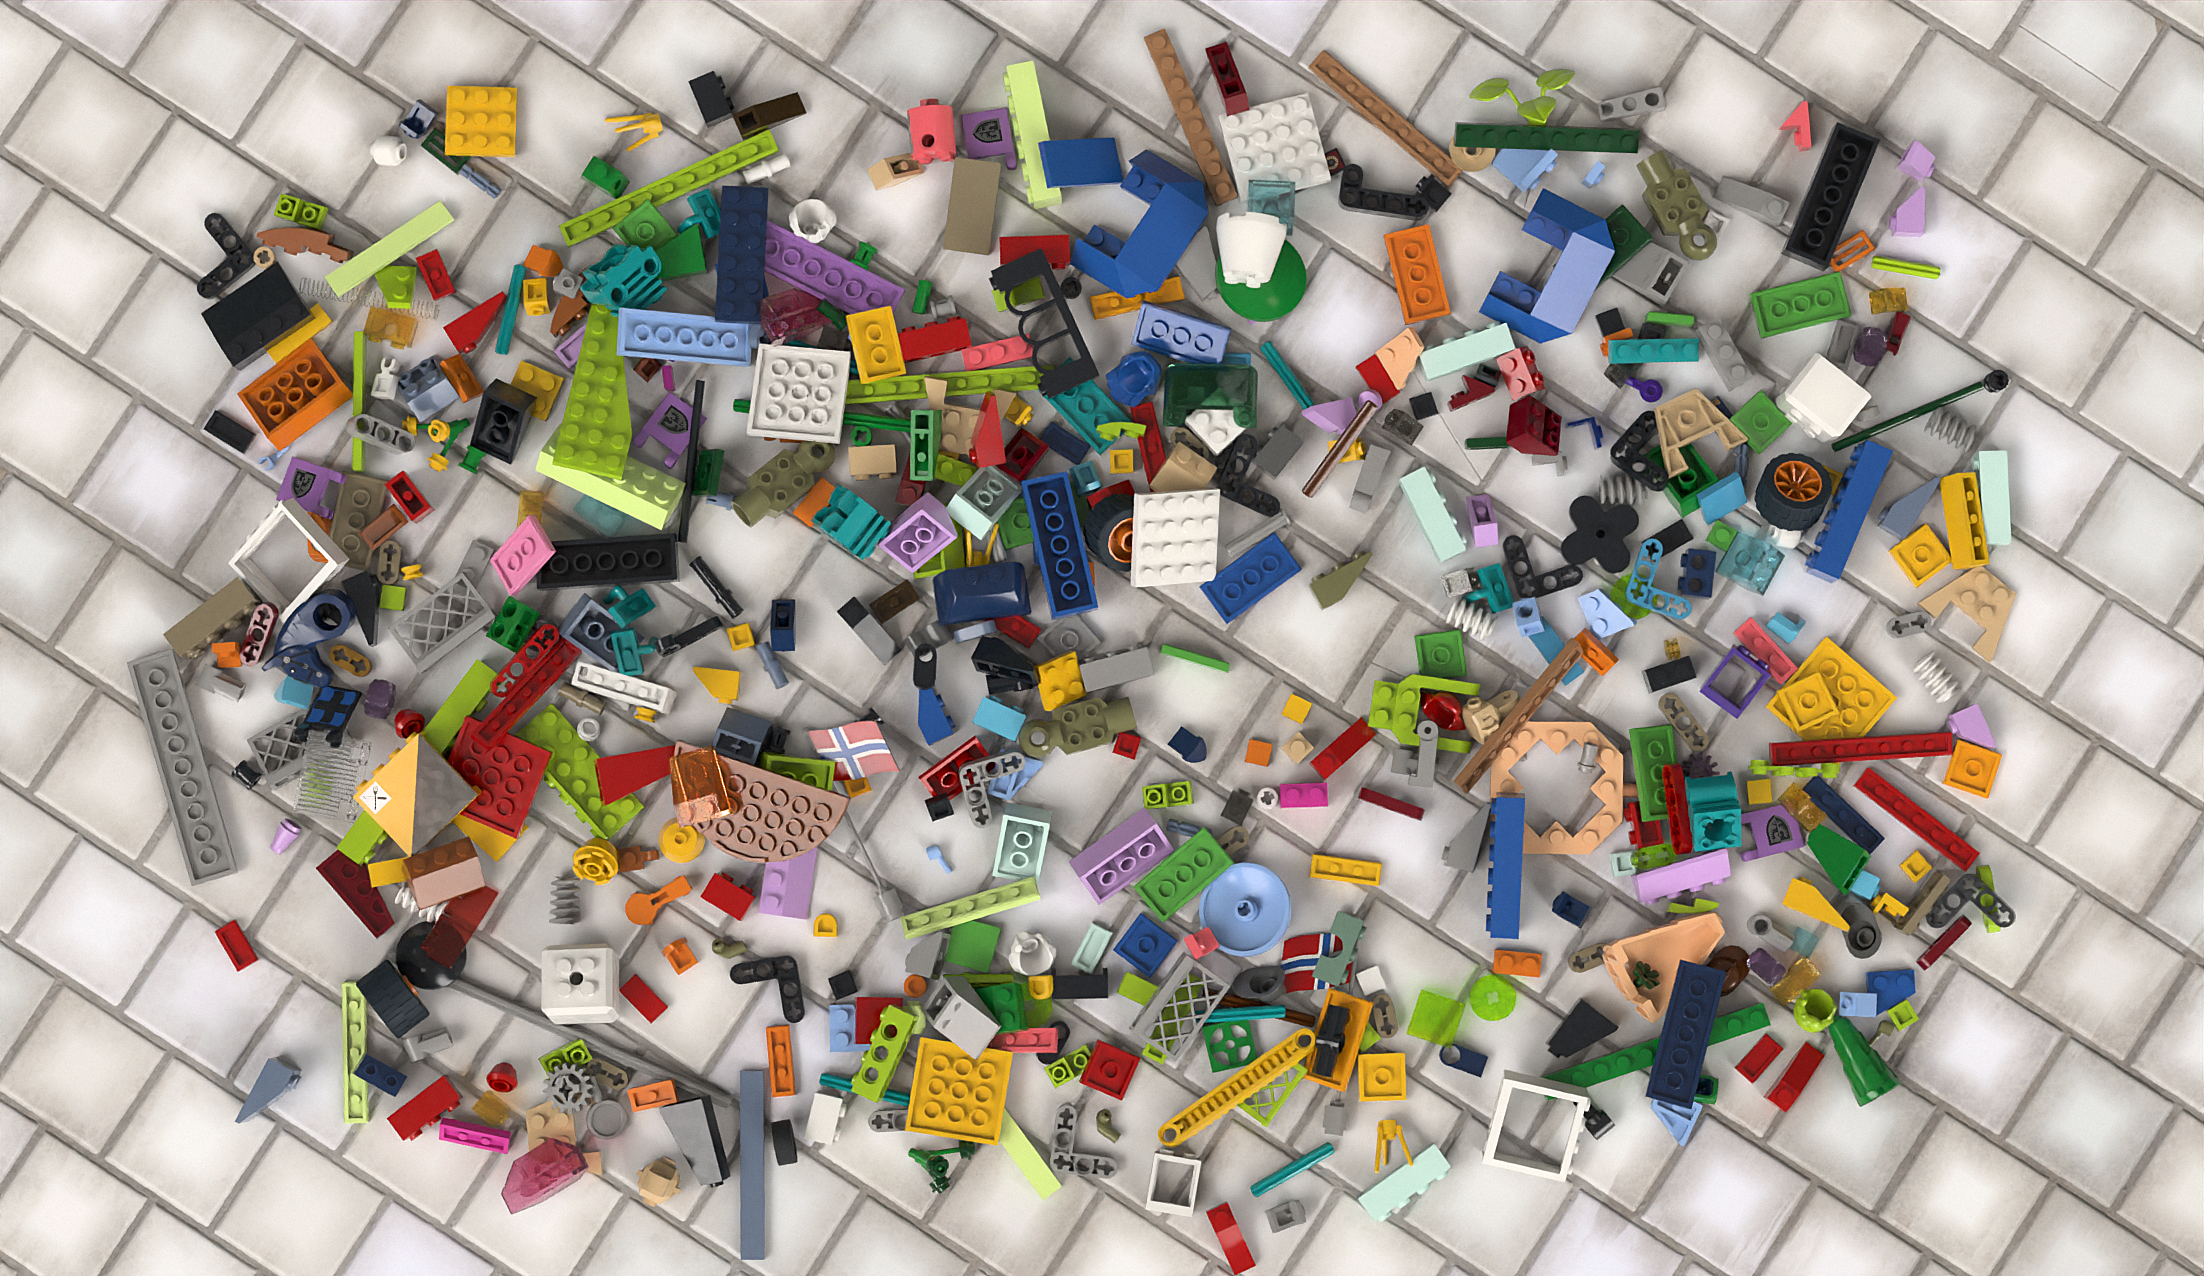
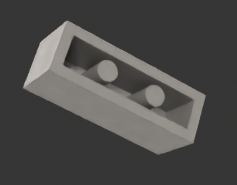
M1719 317L1695 331L1729 392L1753 378Z
M1141 644L1128 647V652L1119 654V650L1106 653V658L1097 660L1096 656L1084 659L1083 664L1079 665L1086 693L1154 675L1147 647L1142 648Z

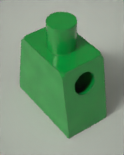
M596 156L592 157L581 175V179L614 199L620 198L630 183L623 173Z

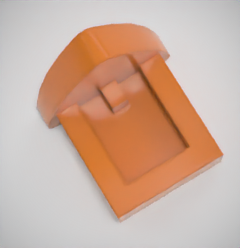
M532 245L523 264L526 268L536 271L538 275L544 277H554L557 273H561L563 269L562 261L554 250H546Z
M686 937L670 943L662 951V955L667 957L678 975L699 963L688 947Z

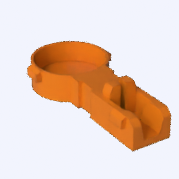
M686 875L675 878L673 882L660 888L661 890L658 892H653L652 894L635 892L630 895L631 897L625 905L627 918L637 925L646 924L649 926L654 923L653 920L658 914V909L667 902L670 903L681 896L688 895L693 890L686 880ZM653 899L655 901V905H653L650 900Z

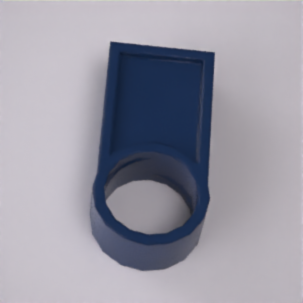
M1453 1043L1445 1044L1439 1051V1058L1444 1065L1481 1078L1488 1056ZM1448 1046H1455L1460 1053L1458 1061L1452 1064L1446 1063L1442 1056L1444 1049Z

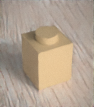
M1298 731L1280 749L1297 765L1314 748Z

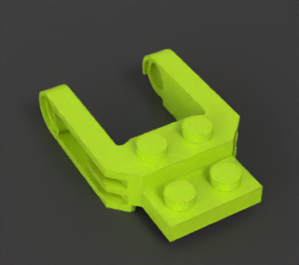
M1409 674L1399 683L1374 680L1368 726L1389 729L1400 743L1419 746L1420 737L1413 730L1417 722L1421 696L1420 688L1479 696L1481 684ZM1438 737L1436 749L1470 754L1472 742Z

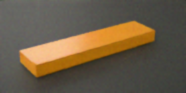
M1180 276L1166 279L1158 291L1137 294L1136 297L1126 299L1112 291L1091 296L1089 299L1094 320H1099L1140 310L1143 300L1163 305L1184 300L1185 297Z

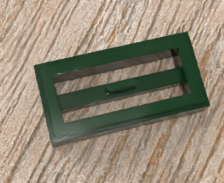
M434 128L421 144V147L458 175L462 166L467 161H470L472 157L463 156V159L460 160L454 155H447L458 164L454 167L428 146L431 142L445 153V147L434 139L435 135L445 141V135Z
M1506 437L1469 438L1464 441L1466 450L1511 448L1506 443Z

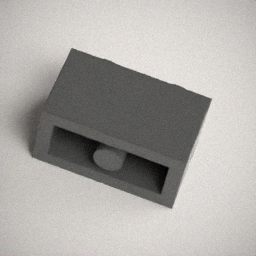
M1283 424L1279 429L1275 426L1267 435L1269 441L1265 446L1259 445L1254 454L1255 459L1252 462L1273 480H1275L1304 443L1302 439Z

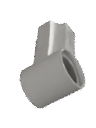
M207 664L204 665L196 683V686L212 693H219L236 702H239L246 688L245 683L225 675L223 671Z
M1394 749L1391 772L1404 775L1416 774L1418 754H1415L1413 751ZM1438 757L1435 759L1434 778L1437 776L1439 767Z
M1753 915L1748 919V931L1782 953H1785L1793 943L1795 936L1772 922L1767 916ZM1762 919L1764 929L1758 932L1755 929V923L1757 920Z
M447 1027L425 1035L420 1034L403 1041L410 1063L454 1046Z

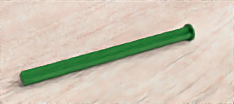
M735 399L733 410L735 412L749 413L751 400ZM844 411L843 425L865 426L868 428L911 433V419Z

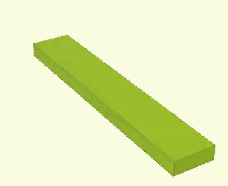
M363 331L354 332L353 417L366 414L367 334ZM358 420L357 428L362 431L363 423ZM353 437L352 469L357 473H365V441Z

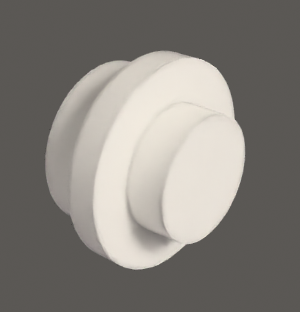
M592 718L582 719L577 726L579 737L585 741H593L600 734V725Z

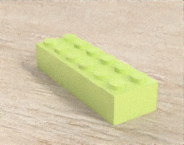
M1034 61L1006 66L1007 73H1003V80L1006 92H1011V95L1007 97L1010 114L1015 113L1016 117L1012 118L1015 137L1020 136V141H1017L1019 158H1024L1025 163H1022L1021 166L1024 181H1029L1030 185L1026 186L1029 204H1034V209L1062 204L1060 188L1047 189L1038 146L1039 142L1050 141Z
M559 424L542 448L535 470L662 530L679 504L686 483L627 456L622 480L552 465L562 425Z

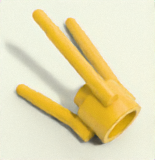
M650 112L643 115L606 118L605 121L641 120L639 123L615 129V132L619 133L643 127L644 133H649L627 147L626 151L629 152L650 139L659 137L658 132L663 131L658 113L652 114Z
M996 523L994 525L985 555H982L983 551L972 550L971 532L963 527L966 567L990 564V554L999 524Z
M1396 1120L1378 1121L1375 1173L1379 1172L1381 1149L1383 1165H1387L1388 1141L1395 1140L1396 1135L1399 1137L1409 1165L1412 1166L1413 1161L1403 1135L1402 1125H1397Z

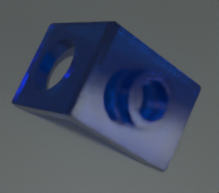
M1595 417L1570 422L1565 425V428L1568 429L1588 424L1594 449L1599 450L1602 447L1600 439L1603 438L1601 426L1596 425Z

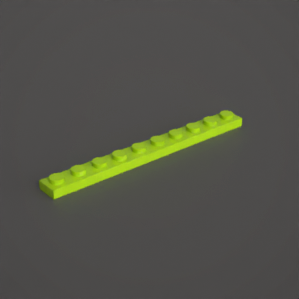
M766 130L559 225V228L570 248L611 229L646 199H649L656 208L776 154L779 152V149L770 130Z
M1053 365L1040 366L1045 370H1054ZM1034 366L899 376L861 384L860 380H848L845 405L928 399L925 376L948 380L945 397L981 395L987 391L993 393L994 388L1015 392L1039 390L1037 384L1041 383L1039 377L1043 375L1038 373Z

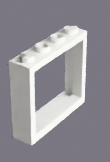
M294 498L287 501L281 500L277 505L273 506V513L265 516L259 522V529L252 531L246 537L247 542L245 545H241L235 550V556L229 562L230 566L264 603L271 602L276 605L279 611L278 618L283 623L301 603L321 592L349 561L345 553ZM286 515L329 561L292 603L285 598L250 559V556Z
M579 661L571 683L590 692L671 715L677 695L670 688Z
M1504 1069L1482 1152V1163L1565 1182L1567 1174L1571 1175L1574 1161H1571L1572 1154H1577L1579 1148L1578 1132L1582 1133L1584 1129L1585 1119L1582 1117L1584 1111L1588 1112L1591 1098H1588L1587 1088ZM1512 1087L1578 1102L1560 1167L1495 1152Z

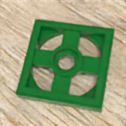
M1249 1020L1226 1021L1202 1027L1212 1073L1246 1066L1257 1059ZM1230 1025L1241 1027L1246 1031L1247 1036L1241 1038L1234 1037ZM1218 1028H1221L1223 1033L1222 1041L1211 1044V1036ZM1228 1040L1234 1042L1235 1046L1233 1049L1226 1048L1225 1044ZM1249 1045L1250 1051L1248 1056L1239 1062L1237 1050L1240 1047ZM1225 1052L1228 1055L1229 1064L1224 1065L1218 1062L1213 1057V1053Z

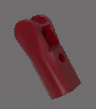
M1896 312L1883 343L1882 351L1888 350L1893 352L1892 355L1896 356L1911 316L1902 312ZM1891 336L1898 339L1896 344L1889 341Z

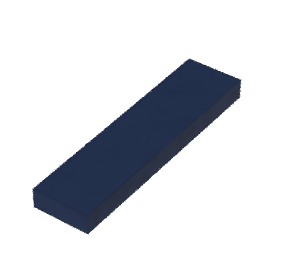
M1818 775L1813 777L1800 790L1844 834L1869 854L1885 839Z

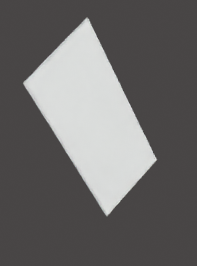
M1024 785L1012 797L1022 805L1038 808L1044 800Z

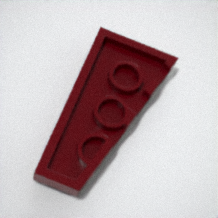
M337 850L316 867V870L376 939L380 938L395 925L377 887L372 888L369 871L365 863L361 866L340 850Z

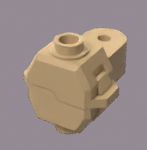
M1515 690L1504 691L1488 701L1481 697H1474L1468 700L1467 704L1462 706L1461 716L1469 735L1484 745L1520 701L1518 692Z
M663 1156L662 1160L656 1159L642 1170L639 1169L636 1174L640 1176L637 1182L639 1195L644 1197L642 1202L655 1207L656 1204L664 1203L676 1193L680 1194L682 1189L678 1187L680 1176L679 1169L674 1166L676 1161Z

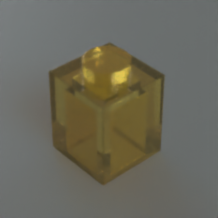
M487 1090L471 1109L494 1127L497 1124L502 1126L510 1117L507 1112L511 1108L491 1090Z

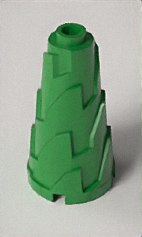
M1841 1015L1833 1018L1834 1022L1828 1026L1829 1033L1843 1065V1071L1860 1107L1876 1100V1098L1883 1096L1902 1084L1877 1050L1871 1047L1864 1035L1857 1030L1850 1019Z

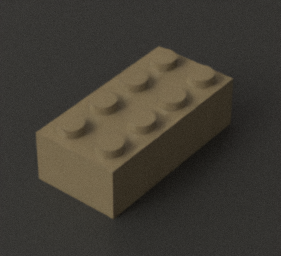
M237 577L163 635L180 657L189 660L193 658L195 660L205 652V647L221 641L223 633L229 629L233 631L242 624L241 620L247 615L249 617L252 616L256 607L264 602L242 578Z

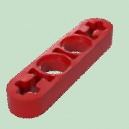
M541 625L492 679L490 691L493 695L501 698L506 697L557 642L559 631L554 625ZM546 629L549 631L550 629H552L553 631L551 632V635L553 636V638H546L542 642V644L546 645L543 649V647L534 640L537 637V639L541 641V639L545 636L543 630ZM531 645H535L539 652L535 658L531 659L526 655V649ZM514 663H520L523 667V672L519 676L512 675L510 671ZM506 672L508 677L514 679L515 681L512 684L511 681L508 680V682L504 685L506 691H499L497 693L496 690L498 689L496 683H503L507 679L506 677H503L504 673Z
M1679 763L1666 764L1663 767L1662 775L1672 848L1677 855L1689 854L1692 851L1693 844L1683 770Z

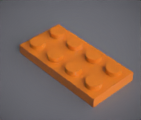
M1429 224L1384 234L1383 237L1405 325L1450 315L1449 303Z

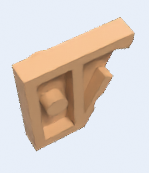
M1413 327L1407 328L1375 352L1398 390L1406 386V378L1409 372L1413 371L1416 359L1421 355L1425 347Z

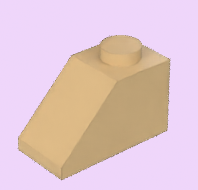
M910 153L884 158L867 169L876 190L896 186L925 173L922 165L918 164V161H914Z

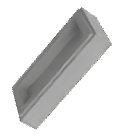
M1839 319L1835 325L1826 359L1838 369L1847 371L1860 326Z

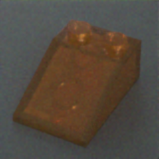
M713 745L669 757L673 806L679 828L732 813Z

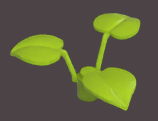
M1554 69L1541 74L1536 80L1537 86L1542 87L1541 97L1535 100L1532 99L1531 101L1520 103L1511 89L1507 87L1509 81L1503 78H1493L1480 83L1472 90L1469 98L1479 101H1491L1501 97L1504 92L1508 93L1518 107V114L1523 116V118H1527L1528 125H1548L1547 118L1556 106V100L1553 97L1545 96V92L1547 89L1557 90L1565 86L1573 78L1575 71Z

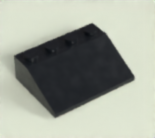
M278 261L201 313L220 348L232 366L239 371L315 319L310 308Z

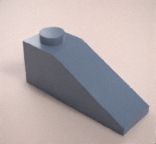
M1936 477L1892 504L1889 508L1884 507L1878 516L1880 520L1878 527L1901 541L1906 539L1941 479Z

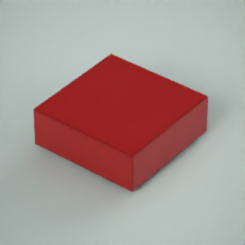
M1126 732L1118 733L1112 753L1135 760L1141 737Z

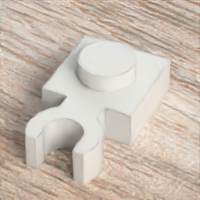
M383 358L381 362L382 373H376L371 391L372 397L394 400L399 382V377L395 376L401 366L399 361L392 359L391 363V361Z

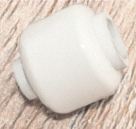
M380 135L371 144L370 153L374 161L379 165L398 166L401 161L405 160L407 148L399 137Z
M1770 524L1768 536L1774 545L1793 549L1803 542L1805 531H1787Z

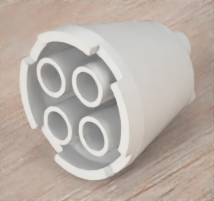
M1246 212V215H1237L1235 217H1232L1231 213L1220 215L1217 218L1216 231L1225 282L1229 284L1247 283L1246 286L1250 288H1259L1261 283L1268 282L1286 237L1287 224H1280L1277 217L1256 212Z

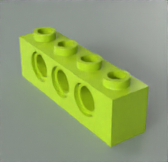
M895 1004L883 1009L880 1015L882 1022L879 1029L876 1028L870 1038L872 1042L869 1051L866 1050L861 1058L863 1065L860 1071H857L852 1078V1092L875 1103L882 1102L919 1019L918 1015ZM892 1024L897 1028V1035L894 1038L888 1033V1028ZM881 1046L886 1047L888 1051L885 1059L879 1056ZM872 1067L878 1071V1078L875 1081L869 1076V1071Z

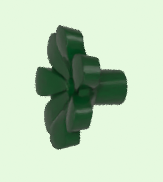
M1638 961L1633 970V974L1637 976L1633 980V984L1638 988L1645 984L1647 989H1652L1654 986L1660 985L1659 980L1656 979L1659 974L1656 970L1650 971L1651 967L1647 963L1643 964L1642 961Z

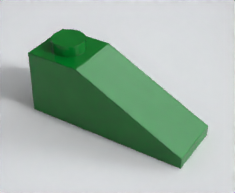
M911 410L910 480L934 481L941 439L942 410Z

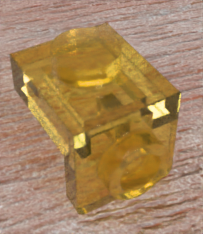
M1883 288L1869 293L1872 315L1908 311L1905 288Z

